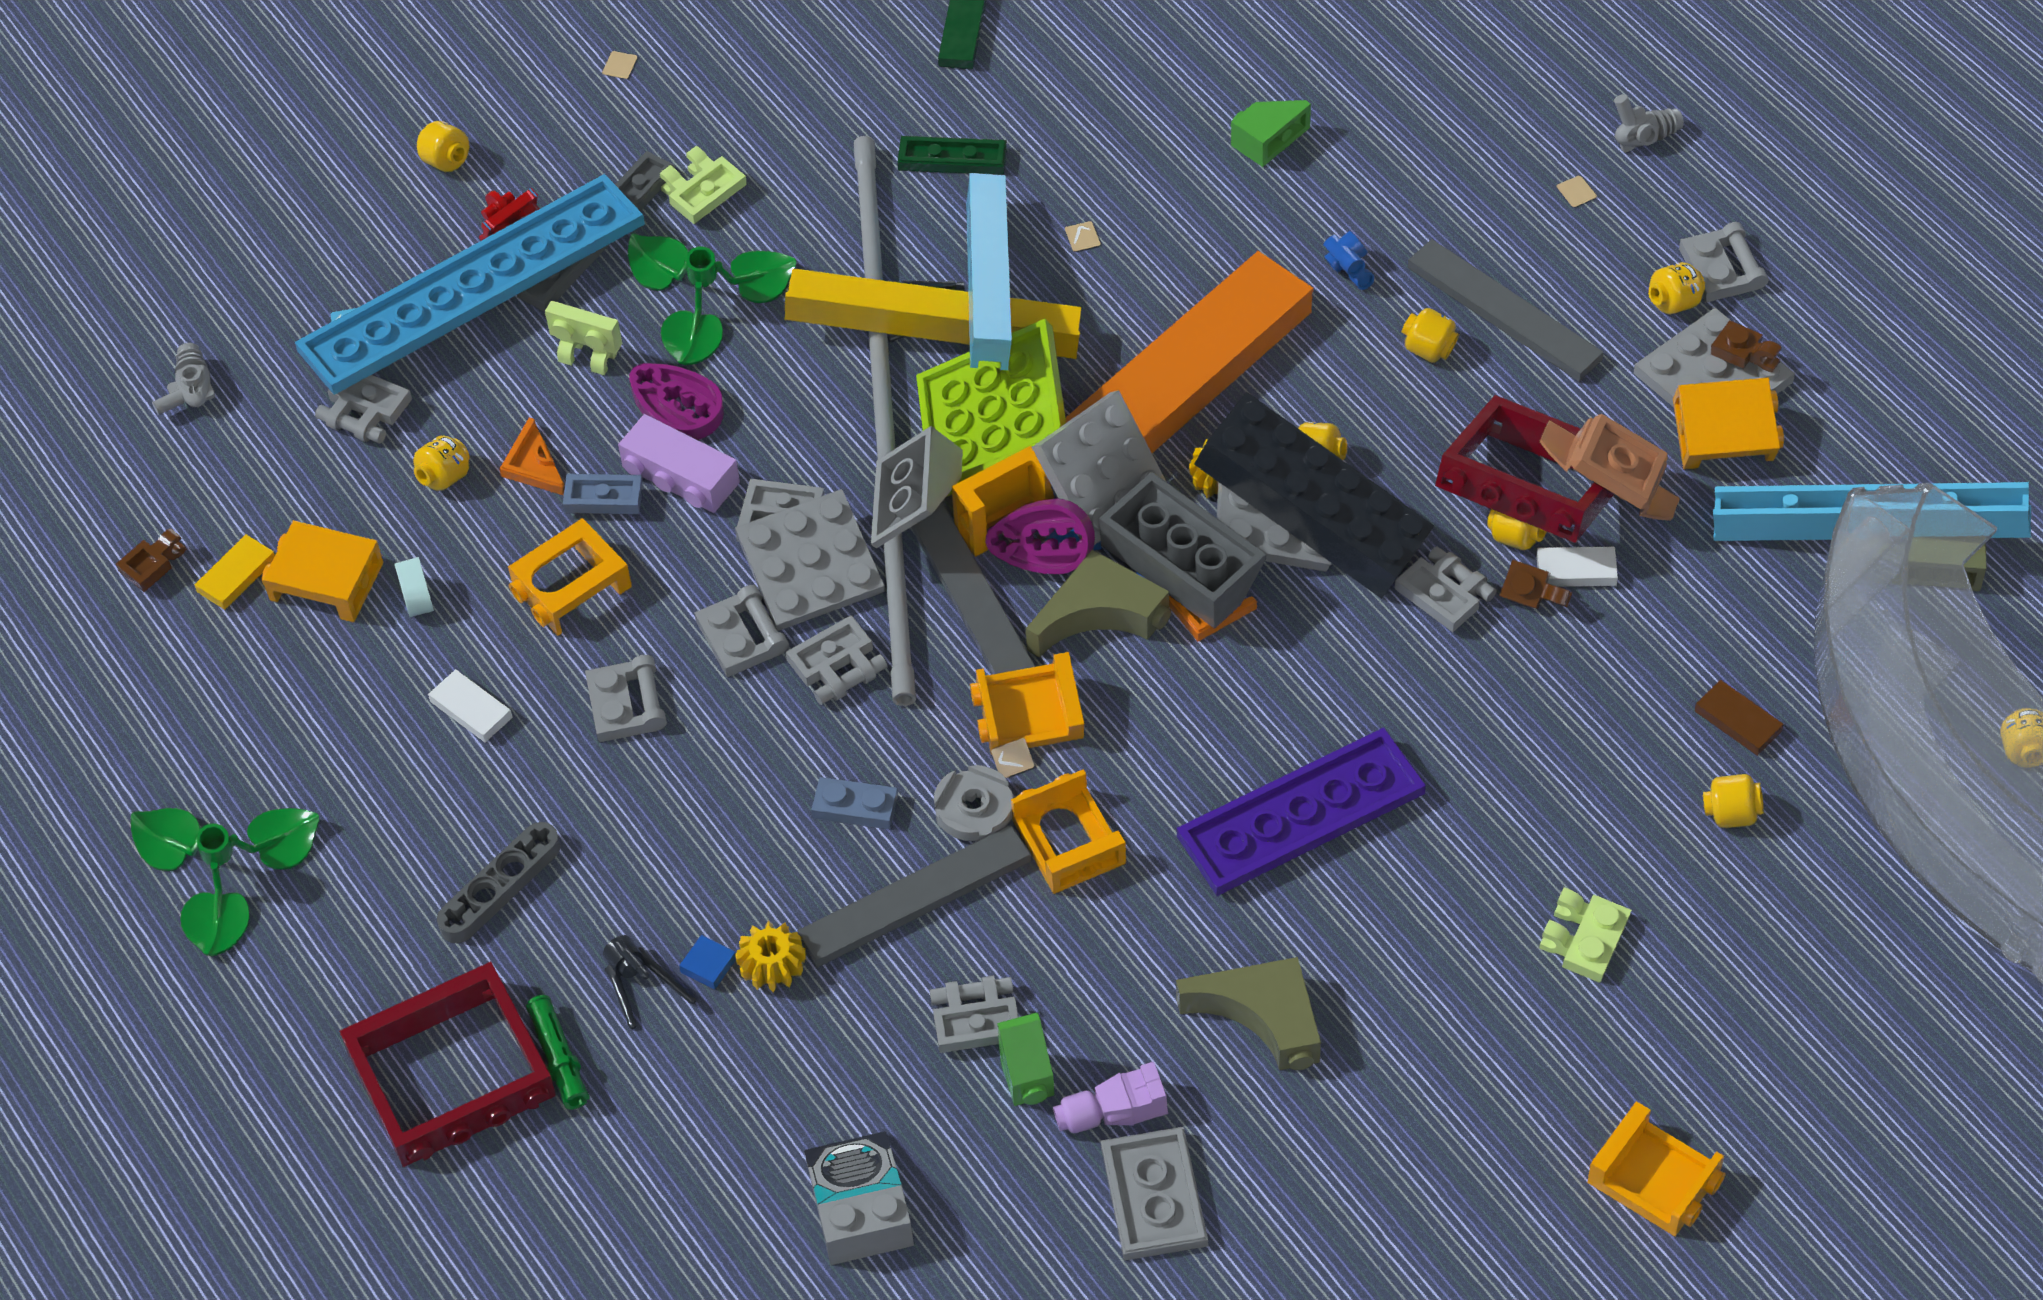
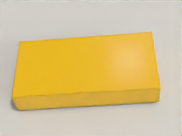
M245 534L194 584L197 593L225 610L263 573L265 566L273 561L275 557L274 551Z

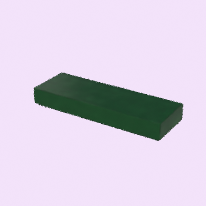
M950 0L938 55L939 67L973 69L987 0Z
M901 136L897 161L898 171L1004 175L1007 140Z

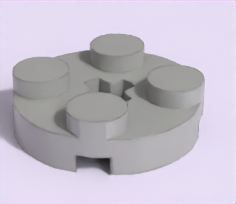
M980 765L968 766V771H962L956 774V770L948 773L939 782L934 793L938 826L957 839L975 842L1007 827L1012 819L1011 799H1013L1008 781L998 771ZM975 798L981 799V807L977 809L967 808V804L964 803L966 800L972 802Z

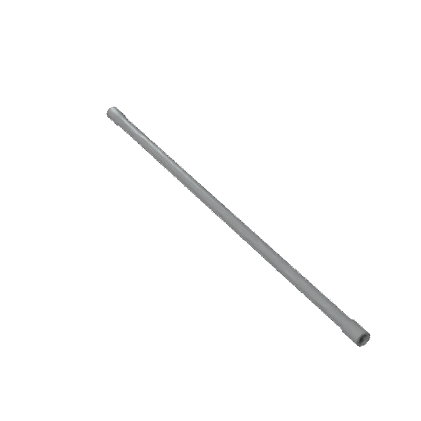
M860 136L854 140V158L858 175L865 278L883 280L875 177V141L869 136ZM869 331L877 459H880L896 449L887 333ZM902 533L884 543L892 657V699L896 705L908 706L916 701L914 669L911 664Z

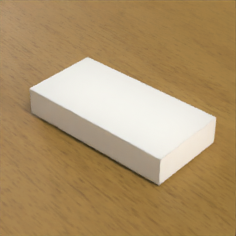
M1615 547L1537 548V568L1551 573L1547 584L1557 587L1617 586L1618 576Z
M456 669L428 694L431 703L483 742H487L513 718L509 708Z

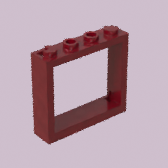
M1497 395L1492 397L1443 453L1435 486L1574 543L1580 539L1614 495L1611 491L1594 482L1577 502L1470 459L1471 454L1489 435L1556 462L1540 443L1549 420L1575 436L1580 431L1578 427ZM1494 422H1500L1502 423V426L1494 424ZM1572 525H1575L1573 532L1562 528V526L1571 528Z
M491 961L339 1031L346 1051L402 1167L422 1158L425 1161L433 1153L450 1145L462 1144L469 1140L472 1135L489 1127L503 1125L510 1117L527 1109L539 1108L540 1103L556 1096L551 1076ZM495 999L532 1073L408 1131L402 1132L366 1057Z

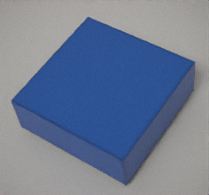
M701 935L679 965L680 972L715 990L736 961V952Z

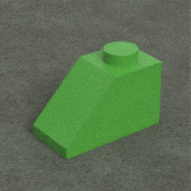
M1306 100L1253 103L1245 111L1237 113L1231 121V146L1261 167H1264L1310 128L1311 103Z
M1038 1012L997 1023L1001 1066L1014 1106L1024 1103L1034 1105L1044 1101L1047 1097L1054 1096L1053 1072Z

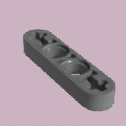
M537 822L527 827L440 909L437 915V923L441 936L446 941L461 943L471 938L558 855L560 842L554 826L547 822ZM548 838L549 844L546 846L541 843L535 846V840L538 839L543 842ZM530 854H532V857H533L532 860H530V858H529V855H530ZM511 862H519L524 865L521 873L514 876H508L502 871ZM485 888L496 892L494 898L489 902L480 903L474 899L476 893ZM465 905L469 906V909L467 911ZM452 919L455 921L463 919L464 924L461 926L458 924L450 926L449 921Z

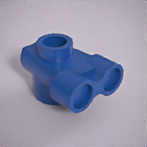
M1350 230L1341 238L1335 234L1326 239L1323 245L1329 253L1324 258L1335 272L1339 273L1343 269L1360 290L1369 288L1373 284L1375 277L1370 270L1365 268V262L1361 259L1368 251Z

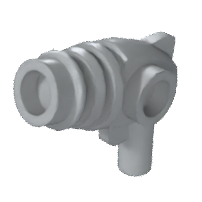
M1625 94L1619 95L1614 99L1622 124L1616 129L1614 136L1620 144L1621 150L1625 153L1639 146L1651 145L1657 142V140H1662L1683 128V116L1676 108L1645 112L1642 106L1632 108L1629 98Z
M184 343L178 347L175 382L168 384L169 394L152 402L158 415L185 402L191 407L198 408L204 405L207 400L215 397V392L210 384L209 369L203 358V353L197 344Z

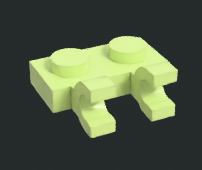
M695 146L686 153L687 158L692 162V164L687 166L688 171L694 176L689 181H686L671 165L660 172V177L666 182L661 186V190L669 196L670 205L693 224L747 185L746 176L723 156L712 161L698 146Z
M551 301L545 310L550 335L560 339L557 351L558 362L572 366L575 361L574 349H582L583 345H586L593 349L590 361L591 372L605 376L608 371V358L615 359L622 345L618 320Z
M1564 887L1558 899V906L1554 916L1580 925L1575 936H1572L1563 925L1549 919L1539 948L1564 956L1563 968L1601 983L1632 910L1594 894L1590 903H1585L1578 893Z

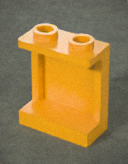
M1769 377L1678 385L1673 397V406L1683 469L1699 468L1702 460L1765 455L1766 461H1774L1779 449L1783 448V428L1781 425L1776 426L1775 413L1778 412V396L1776 390H1771Z
M1029 446L953 485L954 523L969 550L976 557L988 551L986 545L988 528L994 526L1006 515L1024 505L1054 499L1051 483L1032 447Z
M293 520L287 533H284L279 539L277 553L273 561L264 568L262 583L266 588L270 601L278 602L282 593L334 605L337 608L340 619L355 622L384 562L377 540Z
M1069 652L1054 654L1053 664L992 675H985L984 668L976 670V683H970L971 697L974 707L981 706L983 719L977 720L981 743H989L990 753L994 748L1021 738L1026 740L1028 748L1084 738V720Z
M1636 1101L1591 1162L1587 1183L1676 1237L1684 1224L1688 1227L1694 1224L1703 1208L1700 1202L1706 1193L1714 1195L1725 1178V1173L1721 1171L1724 1155L1716 1151L1713 1157L1709 1159L1649 1122L1651 1110Z

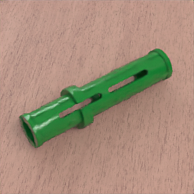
M548 995L533 997L525 1007L547 1058V1070L551 1079L558 1086L564 1107L571 1110L580 1108L587 1103L590 1096L580 1076L581 1065L578 1057L572 1055L551 998Z

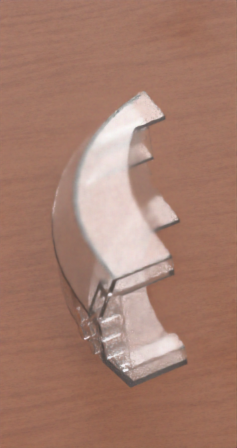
M1919 483L1912 489H1905L1903 485L1880 486L1876 491H1866L1864 487L1852 488L1848 492L1833 530L1815 614V671L1819 701L1832 745L1858 799L1878 831L1910 871L1976 938L2043 988V698L2016 668L1993 634L1974 597L1964 568V564L1996 533L1998 527L1931 483Z

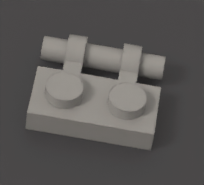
M370 375L335 395L328 390L329 399L335 402L332 408L320 405L316 410L315 417L325 421L327 427L337 431L344 429L354 433V437L364 442L372 440L380 444L385 439L386 431L376 427L378 422L382 421L393 426L412 400L410 390ZM351 410H355L363 415L360 419H356L348 414Z
M1436 546L1428 556L1435 564L1432 566L1421 557L1395 580V590L1447 629L1454 632L1479 610L1480 600L1474 596L1479 595L1489 602L1494 598L1497 590L1487 583L1488 579L1478 571L1472 572L1462 565L1461 558L1453 552L1446 553ZM1452 575L1454 578L1460 581L1461 584L1458 585L1449 577Z
M852 615L786 651L788 663L807 687L819 680L824 683V686L813 691L820 705L832 698L837 701L847 695L846 691L861 682L867 684L876 678V673L887 668V663L881 654L870 660L864 656L873 650L872 640ZM851 663L854 669L838 677L835 671Z
M994 975L982 977L981 982L958 985V982L954 981L945 983L943 988L929 990L932 1006L946 1003L949 1006L933 1009L940 1053L999 1044L997 1023L1018 1018L1015 997L998 999V995L1013 993L1011 977L995 979ZM985 998L983 1002L961 1005V1001Z

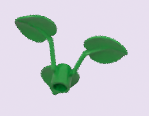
M637 234L630 235L628 245L631 271L635 279L645 288L656 291L665 290L672 284L673 279L681 281L686 273L689 281L695 285V312L692 313L686 310L674 312L665 319L661 327V339L664 348L679 364L683 365L703 362L712 356L721 344L723 328L720 319L711 314L701 315L702 288L709 286L715 281L717 272L729 284H738L739 293L744 299L754 303H767L775 300L785 291L791 278L792 269H795L797 265L795 258L782 253L749 251L737 256L731 262L732 277L723 268L721 261H715L713 251L707 247L698 246L688 252L685 245L676 239Z
M164 808L153 811L132 812L131 832L134 844L141 858L156 870H177L183 865L186 854L195 856L198 851L203 861L210 865L215 895L202 892L191 897L183 906L180 920L182 930L187 939L202 951L204 955L216 956L237 944L244 935L250 920L248 904L241 894L226 893L222 895L219 868L220 865L230 860L233 854V847L236 846L248 853L259 851L262 863L269 868L290 869L300 864L308 856L313 846L320 819L319 815L315 812L297 808L275 809L264 812L254 818L247 828L248 838L254 844L249 845L239 840L235 834L229 836L227 830L222 825L207 824L200 829L197 819L190 812L178 808Z

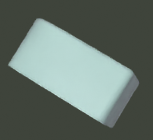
M419 557L395 563L409 617L434 611Z

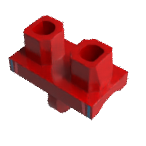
M532 188L516 199L510 191L503 196L496 191H490L486 194L485 200L488 206L481 211L486 220L481 225L483 234L479 236V239L482 241L539 210L540 208L536 205L538 194Z

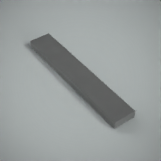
M646 151L615 185L641 211L661 190V186L666 183L660 177V172L670 165L675 168V165ZM610 244L517 294V298L545 312L551 301L556 302Z
M1433 239L1408 259V269L1577 381H1581L1603 360L1604 352Z
M941 502L931 515L911 528L991 673L998 674L1035 667L943 502Z
M1009 825L797 930L801 937L803 946L818 968L1031 862L1030 853L1013 827Z

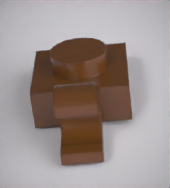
M1729 320L1711 344V355L1743 369L1751 362L1765 371L1773 372L1780 363V359L1776 358L1782 347L1773 341L1762 342L1763 334Z
M169 528L152 545L142 540L115 565L124 577L141 591L145 592L172 569L169 560L179 558L187 549L179 542L182 539L181 536Z
M1512 559L1499 596L1538 610L1542 599L1568 608L1573 593L1569 590L1547 584L1551 575L1550 572Z

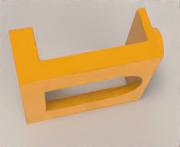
M583 518L508 566L512 581L509 584V588L513 596L520 603L525 601L531 607V612L536 621L542 627L548 625L557 636L562 634L559 618L609 585L619 595L632 587L626 562ZM574 546L594 567L555 592L540 591L532 583L534 574L540 568Z
M1084 769L1073 774H1063L1049 784L1037 789H1027L1011 799L1013 822L1053 894L1126 864V843L1119 830L1112 833L1087 789L1086 772ZM1058 808L1067 809L1078 817L1091 842L1056 856L1041 830L1040 822L1043 816L1051 810Z

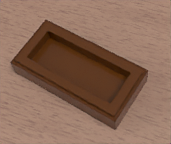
M1721 679L1695 705L1696 713L1757 756L1782 732L1784 725Z

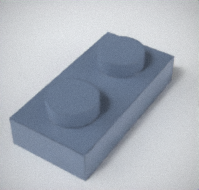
M567 474L563 497L564 513L639 514L643 489L642 475Z
M819 777L811 809L812 819L891 829L898 800V789L896 787Z

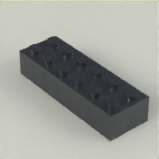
M1248 392L1242 396L1207 440L1194 463L1202 471L1381 599L1434 528V525Z

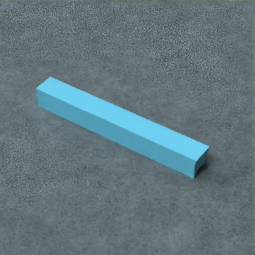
M970 173L966 203L970 368H978L979 361L1000 362V370H1008L1012 336L1005 175Z
M2029 482L1715 487V509H1713L1714 541L2031 538Z

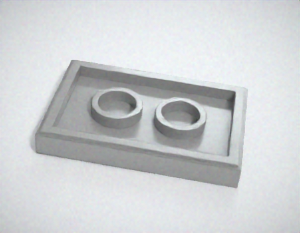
M1184 1127L1101 1140V1150L1123 1260L1208 1247V1237Z

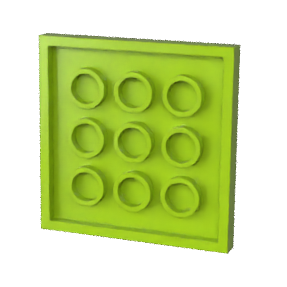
M1046 319L1011 333L1012 342L1008 370H1000V362L979 361L978 368H970V352H967L916 375L923 431L932 426L963 449L962 477L957 483L1029 446L1033 447L1066 424L1053 327Z

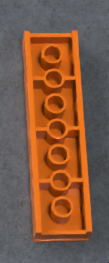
M1257 251L1066 417V423L1110 392L1119 390L1151 453H1153L1312 313V292L1314 288L1260 251Z

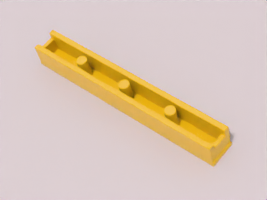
M792 269L789 289L785 295L784 320L970 345L968 292ZM1010 298L1011 333L1046 319L1053 327L1056 355L1058 357L1077 359L1081 307Z

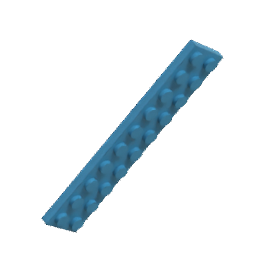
M603 174L295 342L297 351L335 395L645 225L644 216L621 190Z

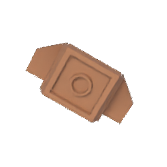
M1603 414L1588 419L1576 436L1549 420L1540 443L1566 472L1572 465L1574 470L1589 480L1596 482L1621 499L1639 508V516L1669 521L1673 519L1680 498L1659 486L1667 467V452Z

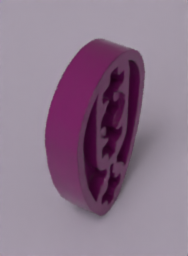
M643 363L631 370L629 374L631 391L635 403L643 415L646 414L696 440L709 436L720 426L724 417L722 394L718 386L708 378L696 372L667 364ZM681 397V403L686 408H690L694 405L695 412L700 417L696 419L695 412L691 409H686L682 411L680 402H678L675 399Z
M1065 499L1042 500L1024 505L1002 518L986 534V545L993 555L1010 565L1043 574H1065L1075 570L1090 551L1093 550L1095 544V531L1089 516L1081 507ZM1074 528L1075 534H1081L1082 539L1077 542L1075 537H1068L1058 544L1057 539L1049 538L1041 544V540L1034 539L1033 534L1038 531L1041 536H1047L1056 529L1058 535H1065ZM1003 532L1005 537L1016 540L1007 545L1004 540H999L998 536Z

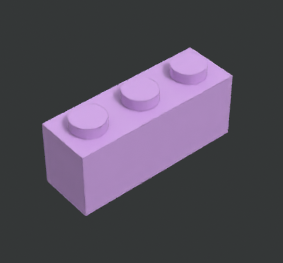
M646 414L638 420L618 444L622 467L629 474L642 475L643 478L653 482L662 491H671L685 498L692 506L702 507L712 513L717 511L740 483L736 459Z

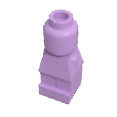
M1154 1062L1141 1065L1140 1069L1116 1074L1096 1086L1095 1095L1090 1091L1079 1092L1064 1097L1061 1100V1105L1053 1107L1059 1130L1068 1129L1071 1133H1079L1098 1127L1101 1119H1103L1105 1125L1134 1126L1136 1123L1168 1114L1166 1094Z

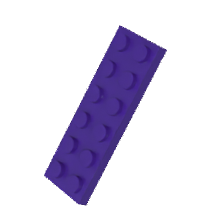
M1383 727L1177 827V838L1216 896H1219L1424 795L1426 785Z

